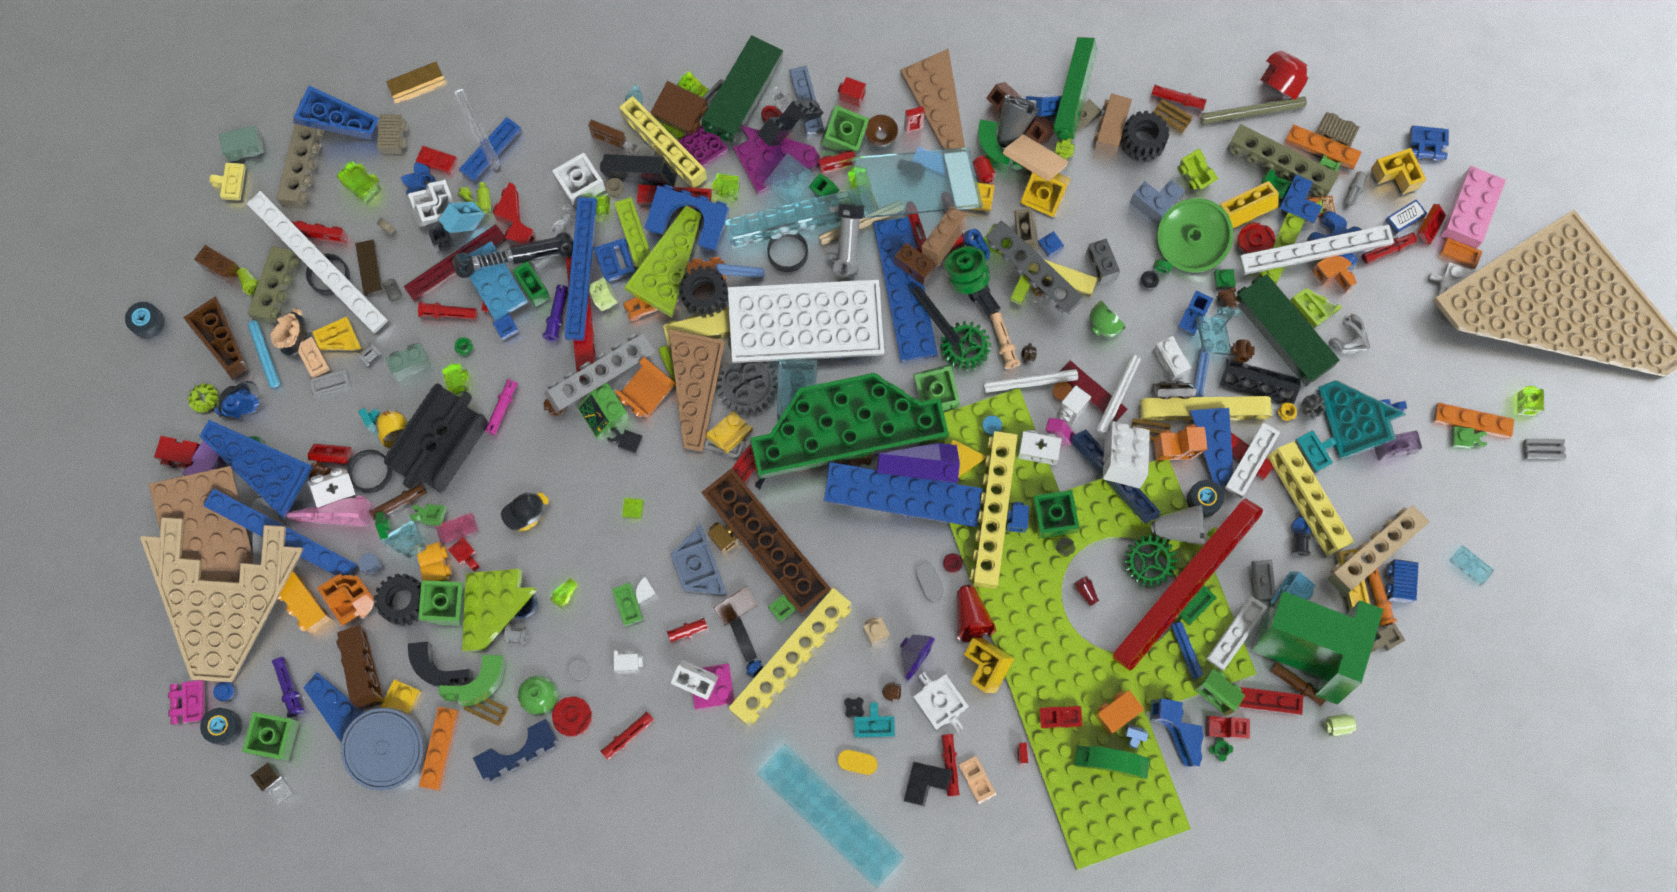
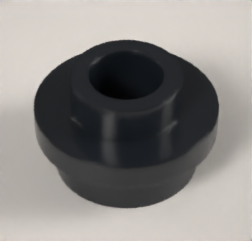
M1146 271L1140 278L1141 285L1146 289H1154L1159 283V276L1154 271ZM1150 278L1152 283L1147 282L1146 279Z

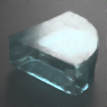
M634 85L625 96V101L633 96L642 105V93L640 88Z

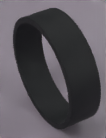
M781 231L775 234L768 243V259L771 265L779 271H797L807 261V242L797 232ZM782 237L797 238L805 246V256L796 265L781 266L774 262L770 256V249L773 243Z
M324 254L329 260H337L344 265V276L349 280L350 271L346 263L335 254ZM307 266L306 279L313 290L325 296L335 295L331 289L321 290L313 286L311 281L313 271Z
M368 449L358 452L352 457L347 467L352 485L365 493H375L384 489L392 478L393 471L387 467L386 477L379 485L372 488H362L355 484L352 473L359 459L372 454L385 458V455L377 450Z
M741 618L730 621V626L745 661L749 662L757 658Z

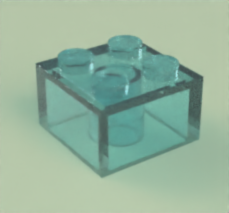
M787 153L763 185L790 207H793L816 178V175Z

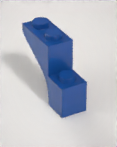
M1162 698L1151 700L1150 720L1163 724L1169 730L1183 766L1200 767V762L1202 761L1201 746L1204 737L1202 732L1203 726L1181 722L1184 713L1182 708L1183 702Z

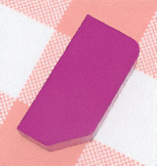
M1048 418L1045 428L1046 432L1057 435V438H1062L1061 442L1072 445L1070 439L1075 433L1068 424L1061 419Z

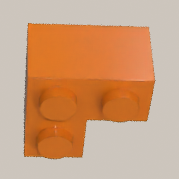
M1194 424L1185 426V429L1177 433H1171L1170 430L1161 431L1159 435L1153 438L1156 461L1192 460L1208 450L1205 427H1197Z

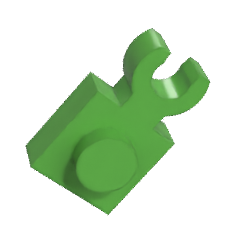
M1454 427L1452 428V447L1471 449L1475 444L1477 447L1483 448L1487 443L1481 442L1480 437H1486L1487 433L1479 432L1474 434L1473 428Z
M426 504L425 509L419 505H413L412 508L417 513L409 514V517L412 521L421 520L425 525L441 526L447 509L444 505Z

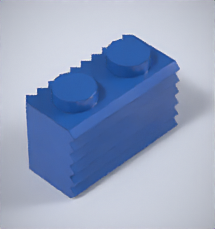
M1394 559L1390 564H1387L1386 575L1389 576V583L1385 586V593L1388 595V601L1408 604L1417 601L1418 562Z

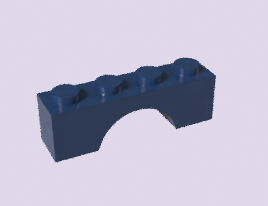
M544 719L527 728L528 736L526 743L521 750L514 754L502 755L490 748L473 757L483 780L493 782L502 777L501 773L507 770L512 772L519 768V764L525 760L530 762L538 757V753L542 751L549 752L556 748L555 744L559 743V740L550 722Z

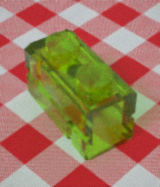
M350 161L336 177L347 189L363 202L369 204L374 199V196H377L382 191L379 185L380 180L373 174L369 176L366 173L365 167L360 163L356 165Z

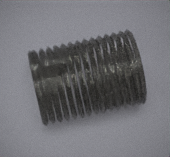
M388 279V281L386 280L382 283L390 301H396L400 299V296L402 297L395 279Z

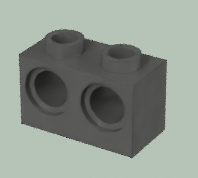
M1107 238L1090 243L1086 253L1099 285L1116 280L1120 269Z

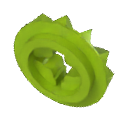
M202 382V384L195 385L192 390H189L190 394L187 400L189 406L194 411L205 413L217 405L219 394L217 389L211 384ZM200 392L206 395L205 402L198 400L200 399Z

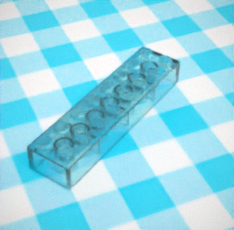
M786 744L757 773L772 790L876 889L905 858Z

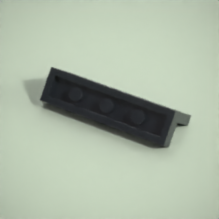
M1226 358L1219 385L1256 396L1271 397V400L1281 403H1292L1294 405L1301 382L1300 378ZM1228 373L1234 374L1238 378L1233 383L1225 381ZM1252 379L1257 385L1248 388L1243 382ZM1270 384L1274 386L1275 391L1266 393L1262 387ZM1286 389L1294 391L1291 399L1284 398L1280 392Z

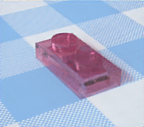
M473 513L444 522L441 526H435L442 545L479 533Z

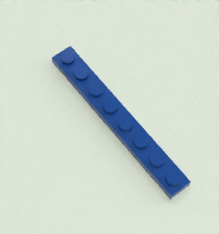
M578 197L565 340L585 341L597 210L596 198Z
M214 488L203 505L263 537L264 525L284 526ZM286 527L285 546L304 547L301 558L335 576L342 574V576L352 575L357 566L356 563Z

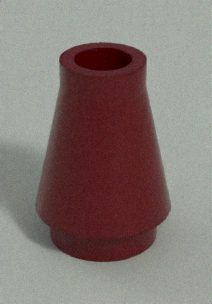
M1088 576L1073 583L1076 587L1074 589L1089 606L1100 601L1093 582Z

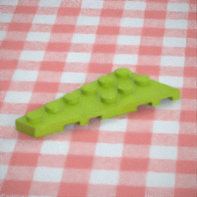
M685 206L624 287L628 293L671 318L673 317L680 293L681 279H684L687 263H689L702 219L701 213Z

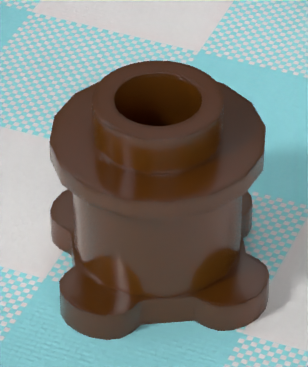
M1236 288L1218 292L1216 298L1221 300L1222 310L1230 312L1237 309L1240 302L1235 297L1234 292H1236Z
M318 461L311 464L313 468L308 477L325 476L334 469L324 467Z

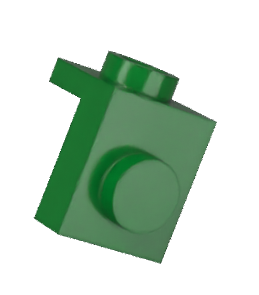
M1270 169L1263 176L1261 184L1269 181L1278 191V198L1284 200L1292 181L1277 177L1275 171Z

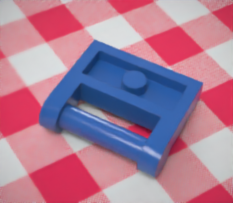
M625 238L594 247L603 276L608 282L626 276H633L637 271L636 267L633 266L627 248L628 242ZM615 249H620L626 268H620Z

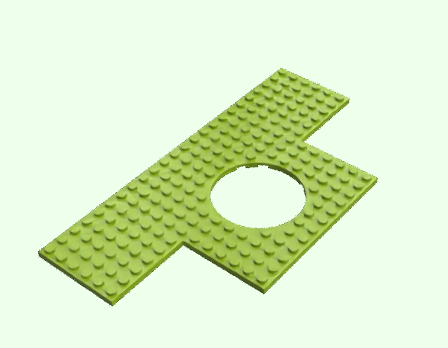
M1020 388L945 412L944 416L949 433L947 439L920 446L934 443L951 444L955 440L987 457L991 453V449L988 448L989 437L993 436L984 433L982 424L988 416H996L1001 420L1002 428L1000 432L1018 434L1008 510H1011L1013 502H1022L1024 505L1029 506L1028 529L1026 533L1006 531L1005 527L997 589L973 586V580H970L971 569L975 568L976 561H973L974 549H978L979 543L975 541L976 531L980 530L981 523H978V527L948 524L971 587L976 588L996 626V632L990 636L992 644L1014 658L1005 679L1075 869L1084 868L1190 830L1191 827L1146 713L1151 710V700L1162 698L1182 701L1199 695L1194 689L1212 669L1222 672L1229 683H1234L1257 674L1244 642L1224 671H1221L1206 660L1234 620L1216 572L1204 584L1217 597L1216 600L1190 626L1179 616L1172 623H1183L1203 676L1198 679H1192L1171 627L1151 647L1136 667L1129 671L1113 659L1114 652L1101 649L1089 643L1074 629L1063 606L1062 583L1070 562L1084 548L1098 541L1115 538L1137 539L1141 543L1140 536L1144 535L1145 540H1148V535L1152 534L1151 522H1155V519L1144 524L1113 488L1101 478L1066 490H1073L1080 527L1077 533L1038 539L1031 503L1032 498L1035 495L1060 492L1050 464L1018 459L1023 431H1036ZM1038 444V449H1042V444ZM996 451L997 456H1006L1004 451ZM986 458L982 463L980 462L973 467L972 470L960 476L958 483L955 484L982 488L985 493L986 486L983 485L984 474H988L989 468L985 467ZM1170 460L1149 462L1148 476L1140 490L1159 509L1161 513L1158 517L1189 508ZM1001 469L993 470L994 474L998 476L1003 475ZM998 487L991 488L993 494L1001 493ZM981 504L980 511H983L984 504ZM996 506L988 507L991 513L998 512V508ZM986 525V529L989 532L996 531L994 525ZM1152 534V540H1155L1156 534ZM1167 539L1164 545L1166 547L1169 544L1173 545L1172 548L1168 549L1169 552L1176 551V554L1172 555L1171 558L1178 559V562H1172L1171 564L1177 567L1176 570L1170 569L1174 574V579L1179 576L1204 544ZM990 543L983 545L986 551L994 549ZM1147 544V545H1145V546H1147V547H1149V548L1151 547V548L1154 549V550H1155L1156 547H1157V545H1153V544ZM1162 550L1160 552V557L1167 564V556L1165 552ZM983 562L981 563V568L983 570H990L991 565ZM1123 690L1126 693L1130 690L1145 710L1116 732L1109 735L1095 717L1099 713L1097 709L1106 702L1108 705L1115 701L1113 697ZM1081 706L1083 727L1041 729L1040 708ZM1127 724L1145 729L1148 732L1147 741L1140 740L1137 749L1130 747L1128 744L1130 737L1126 736L1125 733ZM1077 745L1111 748L1147 757L1150 759L1147 779L1133 778L1111 771L1074 766Z

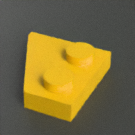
M347 316L312 332L320 350H362Z

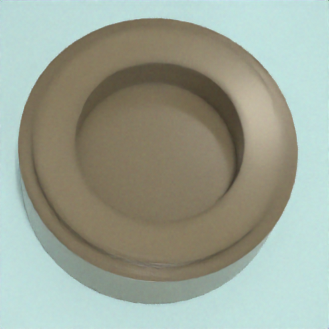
M611 178L606 182L605 189L609 196L619 197L624 192V185L620 179Z
M382 218L377 222V225L390 235L396 230Z

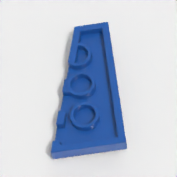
M1229 408L1189 410L1194 425L1205 427L1208 450L1203 453L1211 480L1219 486L1227 485L1233 475Z

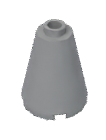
M1202 505L1156 517L1155 522H1151L1152 534L1159 535L1163 539L1205 544Z

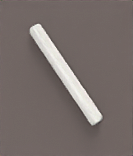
M1131 355L1098 425V433L1105 435L1108 432L1141 360L1139 356Z
M1074 369L988 381L984 383V390L986 393L1074 381L1078 379V372Z

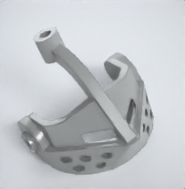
M1355 314L1345 316L1342 324L1349 326L1358 337L1346 343L1337 338L1328 341V344L1333 349L1342 354H1354L1370 348L1364 323Z

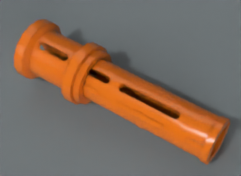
M1376 568L1367 577L1376 602L1374 606L1384 609L1379 625L1380 627L1389 626L1398 621L1394 618L1391 609L1393 605L1387 599L1378 568Z

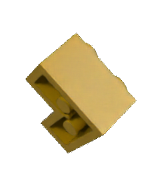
M1411 148L1379 158L1371 167V171L1378 184L1395 179L1402 195L1420 189L1426 181L1425 175Z
M972 638L964 655L979 666L970 683L985 693H997L1014 658L984 638Z

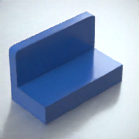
M1041 94L1026 96L1027 100L1036 101V108H1039L1036 116L1057 115L1062 95Z

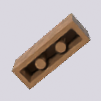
M1112 93L1109 100L1105 99L1102 109L1105 110V115L1100 116L1098 126H1101L1100 131H1096L1093 140L1096 142L1095 149L1116 155L1132 99Z
M950 206L922 245V254L933 261L937 267H939L966 229L967 213Z

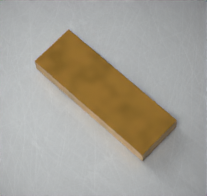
M437 61L390 79L386 83L393 99L443 80L444 77Z

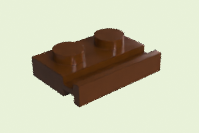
M591 119L588 127H590L589 130L592 138L625 150L627 140L624 132Z

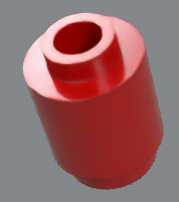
M979 156L972 162L973 170L979 182L984 184L993 182L996 173L990 160L986 156Z

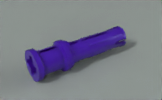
M561 285L556 286L551 313L546 318L547 326L542 334L545 340L553 342L559 340L558 332L563 324L561 316L568 287L562 285V288Z
M279 657L272 660L283 693L281 700L285 703L288 711L286 714L287 718L303 714L305 709L301 707L299 701L300 694L294 689L285 658Z

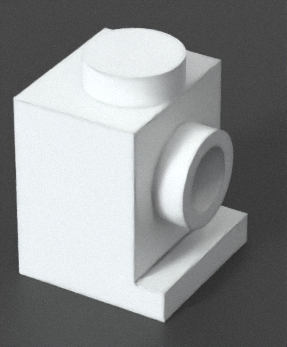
M618 650L614 651V671L616 673H640V667H643L644 663L643 655L635 654V651H623V654H620Z

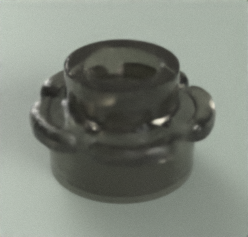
M1070 538L1059 539L1056 545L1057 552L1061 553V556L1064 557L1073 554L1075 551L1073 540Z

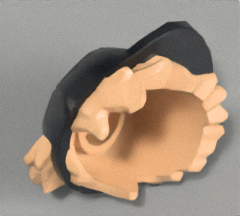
M293 308L292 312H288L285 316L277 319L279 324L270 333L274 347L280 348L281 352L287 356L297 354L300 343L306 339L308 332L306 321L302 317V310Z

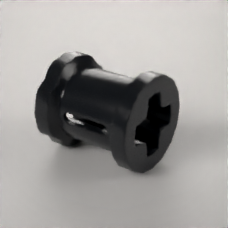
M1304 533L1294 534L1295 550L1292 551V554L1296 556H1310L1309 540H1311V535Z

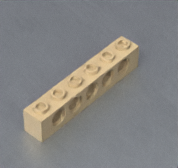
M1414 505L1408 509L1402 508L1396 514L1398 518L1395 521L1392 518L1383 525L1385 529L1382 532L1378 529L1370 536L1372 540L1369 543L1364 541L1357 547L1359 552L1356 554L1351 552L1343 559L1346 562L1342 566L1337 564L1330 571L1332 575L1327 580L1343 596L1347 595L1430 522ZM1348 569L1352 570L1353 573H1354V575L1351 574V573L1348 571Z

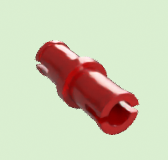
M702 618L689 624L687 622L683 623V626L667 631L670 643H673L685 637L691 638L693 634L708 630L705 619Z

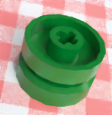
M971 246L961 247L949 254L945 260V269L954 291L961 294H972L982 290L988 284L990 272L985 254L979 248Z

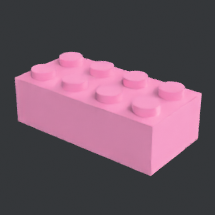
M1470 166L1462 176L1439 237L1444 239L1448 237L1477 249L1484 240L1506 179Z

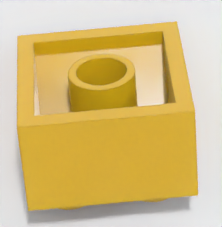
M1032 172L1020 203L1054 217L1071 178L1058 173L1050 181H1047Z

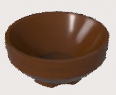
M876 115L869 119L865 135L872 145L886 147L896 140L898 125L890 116ZM877 132H885L886 138L878 139L876 137Z

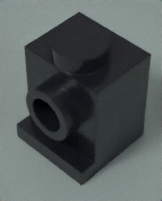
M440 221L427 225L436 251H448L450 246L454 245L451 234L444 229Z

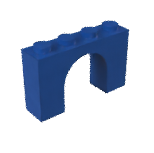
M663 185V187L657 186L644 227L645 230L663 236L666 233L673 212L683 206H692L701 211L704 217V225L698 246L717 253L730 213L729 207H726L727 204L720 201L713 203L709 201V198L700 195L698 198L691 196L692 193L684 190L677 192L668 185Z

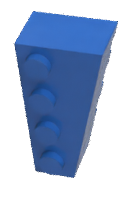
M310 85L293 117L294 124L371 140L379 122V118Z

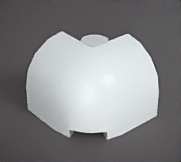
M446 180L429 183L426 190L407 195L413 211V219L418 227L439 222L438 219L448 204L453 203Z

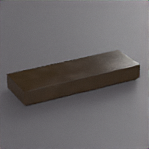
M374 239L355 243L363 294L369 296L384 292Z

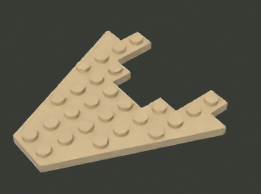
M162 517L160 537L143 535L141 536V542L191 680L233 682L297 564L304 547L285 546L286 526L264 525L261 564L241 563L239 582L201 580L202 560L182 558L184 518Z

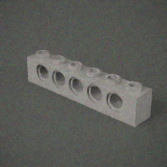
M635 333L627 338L628 343L622 345L620 342L611 348L613 352L608 355L605 352L595 357L597 361L593 364L587 362L579 367L581 371L575 374L572 371L563 377L565 379L563 382L558 383L555 381L547 386L549 390L544 394L555 412L557 413L636 365L643 357L647 358L654 354L655 351L645 334L643 333L638 336ZM628 347L634 350V356L628 355ZM612 357H616L618 359V366L612 364ZM596 366H599V367L602 368V370H603V375H602V376L596 374V372H595ZM580 376H584L587 379V385H582L579 382ZM563 386L570 387V395H566L563 392Z

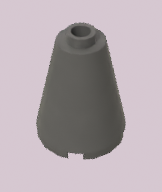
M1010 94L1005 95L997 136L1000 146L1006 148L1024 133L1039 110L1038 107L1034 108L1035 104L1020 96H1016L1014 99L1011 98Z

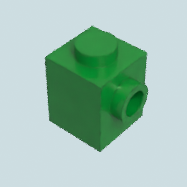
M821 173L809 185L810 190L828 205L840 191L833 181Z

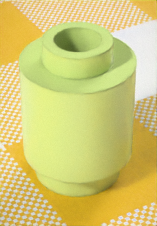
M1348 714L1327 716L1326 721H1324V729L1331 737L1351 734L1352 731H1356V721L1353 715Z

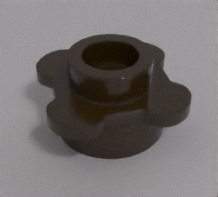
M1028 343V346H1024L1021 351V358L1024 364H1027L1028 361H1035L1037 355L1036 347H1032V344Z

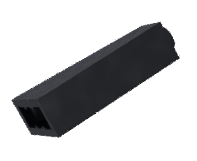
M604 154L603 160L600 163V171L607 179L618 178L622 182L638 185L675 186L677 173L664 157Z

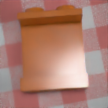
M643 357L639 362L642 367L622 391L616 390L615 393L619 395L618 400L625 406L629 404L633 407L632 412L640 418L641 416L648 418L675 386V381L651 361Z

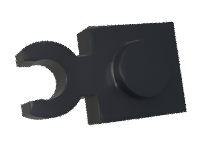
M611 428V432L615 433L616 437H607V441L611 444L619 443V449L637 455L643 436L626 429L621 434L618 429Z

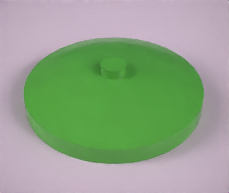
M1192 198L1175 204L1165 213L1158 228V245L1163 257L1174 268L1187 273H1202L1217 267L1227 257L1233 244V226L1228 214L1221 206L1207 199Z

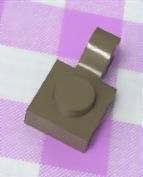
M1395 623L1376 633L1379 639L1374 641L1371 653L1383 646L1388 651L1405 641Z

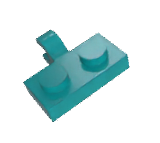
M1312 430L1295 440L1314 473L1333 464L1326 450L1337 444L1333 437L1321 443Z
M870 702V717H854L855 738L895 737L894 716H878V702Z

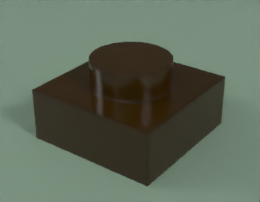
M266 763L250 775L262 792H265L281 780L270 763Z

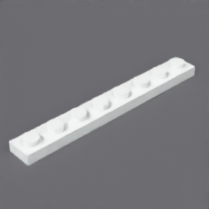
M1385 225L1244 254L1240 256L1244 275L1392 245L1394 240L1390 226Z

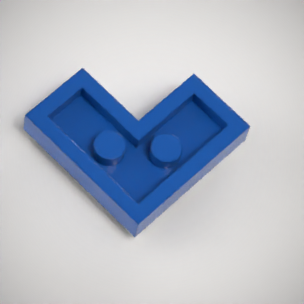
M1296 175L1280 210L1314 224L1322 206L1305 199L1313 181Z

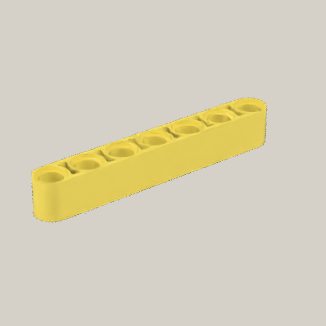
M1268 396L1190 397L1189 399L1145 398L1140 400L1141 420L1192 421L1189 410L1229 408L1230 420L1268 419L1272 417L1271 397Z

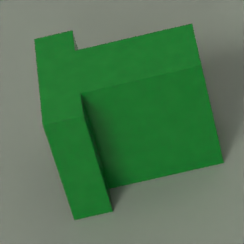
M1282 591L1263 615L1251 651L1320 678L1315 696L1338 705L1363 681L1384 609L1359 600L1345 615Z

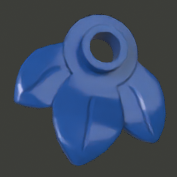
M421 163L414 164V173L401 177L404 185L408 187L406 195L426 190L427 185L425 186V183L436 182L435 177L430 175L429 168Z

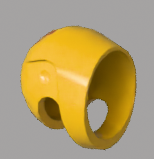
M387 410L378 416L376 428L379 441L384 447L391 448L395 440L386 441L384 438L391 432L404 430L406 424H408L406 417L396 410Z

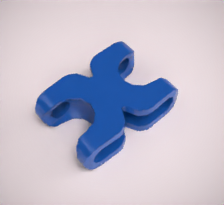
M1327 211L1322 216V224L1329 229L1330 235L1313 232L1308 236L1307 241L1361 231L1362 229L1355 226L1347 229L1345 218L1335 212ZM1353 253L1339 255L1352 263L1348 269L1355 267L1357 257Z

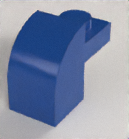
M1196 290L1178 328L1195 335L1213 298Z

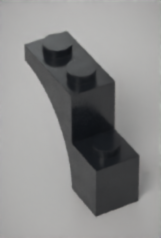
M813 99L792 101L780 117H770L758 134L768 146H778L795 129L810 120L820 118L824 112L820 108L819 103Z

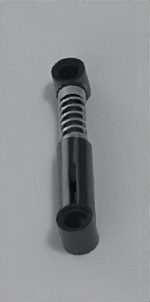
M562 232L554 238L510 246V249L503 250V252L498 251V253L493 252V254L488 253V255L483 254L482 256L459 253L454 256L452 264L459 277L468 278L475 270H480L481 267L485 269L486 266L490 268L491 265L495 267L496 264L500 266L501 263L505 265L506 262L515 265L559 255L570 257L573 252V239L569 233Z

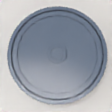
M391 707L376 708L359 715L346 729L341 743V758L347 773L355 782L372 790H389L409 781L420 769L426 753V740L419 723L405 711Z

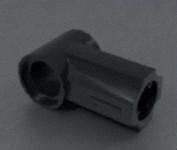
M988 284L982 290L968 294L971 301L977 303L986 318H990L992 314L998 313L1001 310L991 295Z

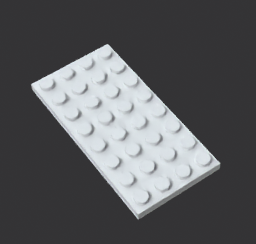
M879 280L728 287L732 363L884 355Z

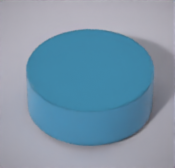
M996 416L986 417L982 424L984 433L989 436H993L994 431L1000 432L1002 428V422Z

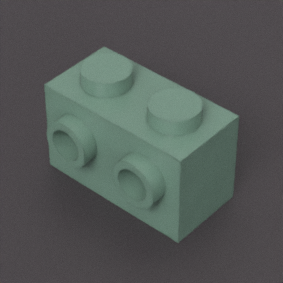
M255 125L219 134L222 154L228 161H238L241 158L254 157L265 153L261 133Z
M421 343L411 344L407 349L395 351L385 358L390 372L397 382L432 367L428 354Z

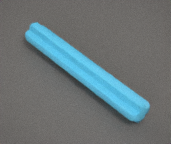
M252 320L247 325L268 385L271 389L280 386V382L260 325L256 320Z

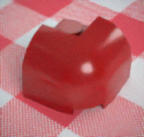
M1277 51L1266 60L1269 66L1260 80L1296 100L1309 78L1307 77L1308 65L1286 51Z

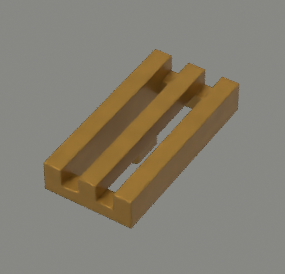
M1164 99L1160 101L1153 111L1156 113V116L1161 115L1163 117L1162 121L1166 120L1169 126L1181 133L1185 131L1193 119L1191 115Z
M1134 418L1131 424V429L1133 426L1138 427L1136 425L1170 430L1171 424ZM1139 427V428H1143V429L1150 430V433H1152V434H1160L1161 431H1165V430H1158V429H1152V428ZM1149 436V441L1154 442L1153 438L1156 436Z
M488 698L483 701L502 709V713L480 703L474 704V706L498 716L499 719L497 721L471 709V706H464L463 710L499 727L509 709Z

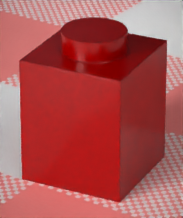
M846 77L844 82H841L838 87L839 100L860 107L866 94V83Z

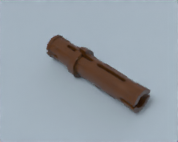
M420 483L408 491L404 490L397 497L369 510L371 517L375 521L376 513L384 511V514L387 515L406 504H412V501L427 494L424 485Z
M1277 661L1272 665L1270 672L1295 688L1303 697L1312 700L1319 707L1325 703L1326 700L1315 696L1316 688L1313 687L1312 683L1302 680Z

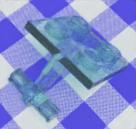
M1229 306L1226 308L1220 307L1217 309V314L1211 318L1196 317L1203 353L1230 356L1231 345L1226 324L1232 317H1241V310Z

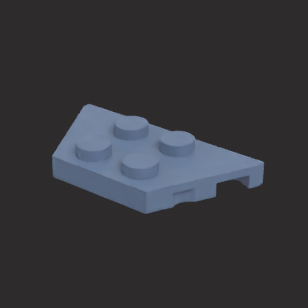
M699 524L690 536H687L682 541V544L670 554L684 592L727 595L702 525Z

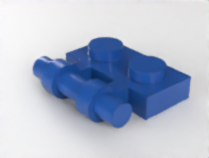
M1412 125L1410 128V145L1417 146V149H1412L1416 159L1432 158L1434 161L1446 160L1448 153L1441 152V148L1446 149L1449 146V129ZM1425 147H1433V151H1427Z

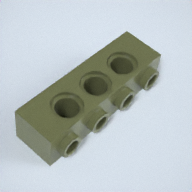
M271 246L248 311V315L253 320L275 325L277 319L280 318L282 304L287 298L288 286L292 284V275L299 263L298 256L293 250ZM278 283L275 288H272L274 284ZM272 300L271 304L266 305L268 301Z

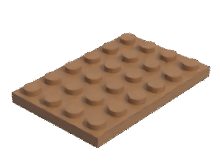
M232 466L149 483L160 531L162 517L184 518L182 558L202 560L201 580L239 582L241 563H253V552L247 529L203 506L213 488L240 502Z

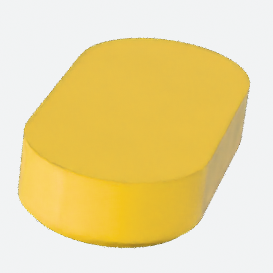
M844 750L838 756L839 766L846 771L871 775L878 766L876 758L869 754Z

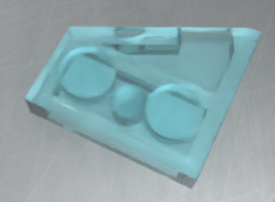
M414 520L389 533L387 539L381 540L385 546L392 547L394 551L402 553L408 558L427 549Z

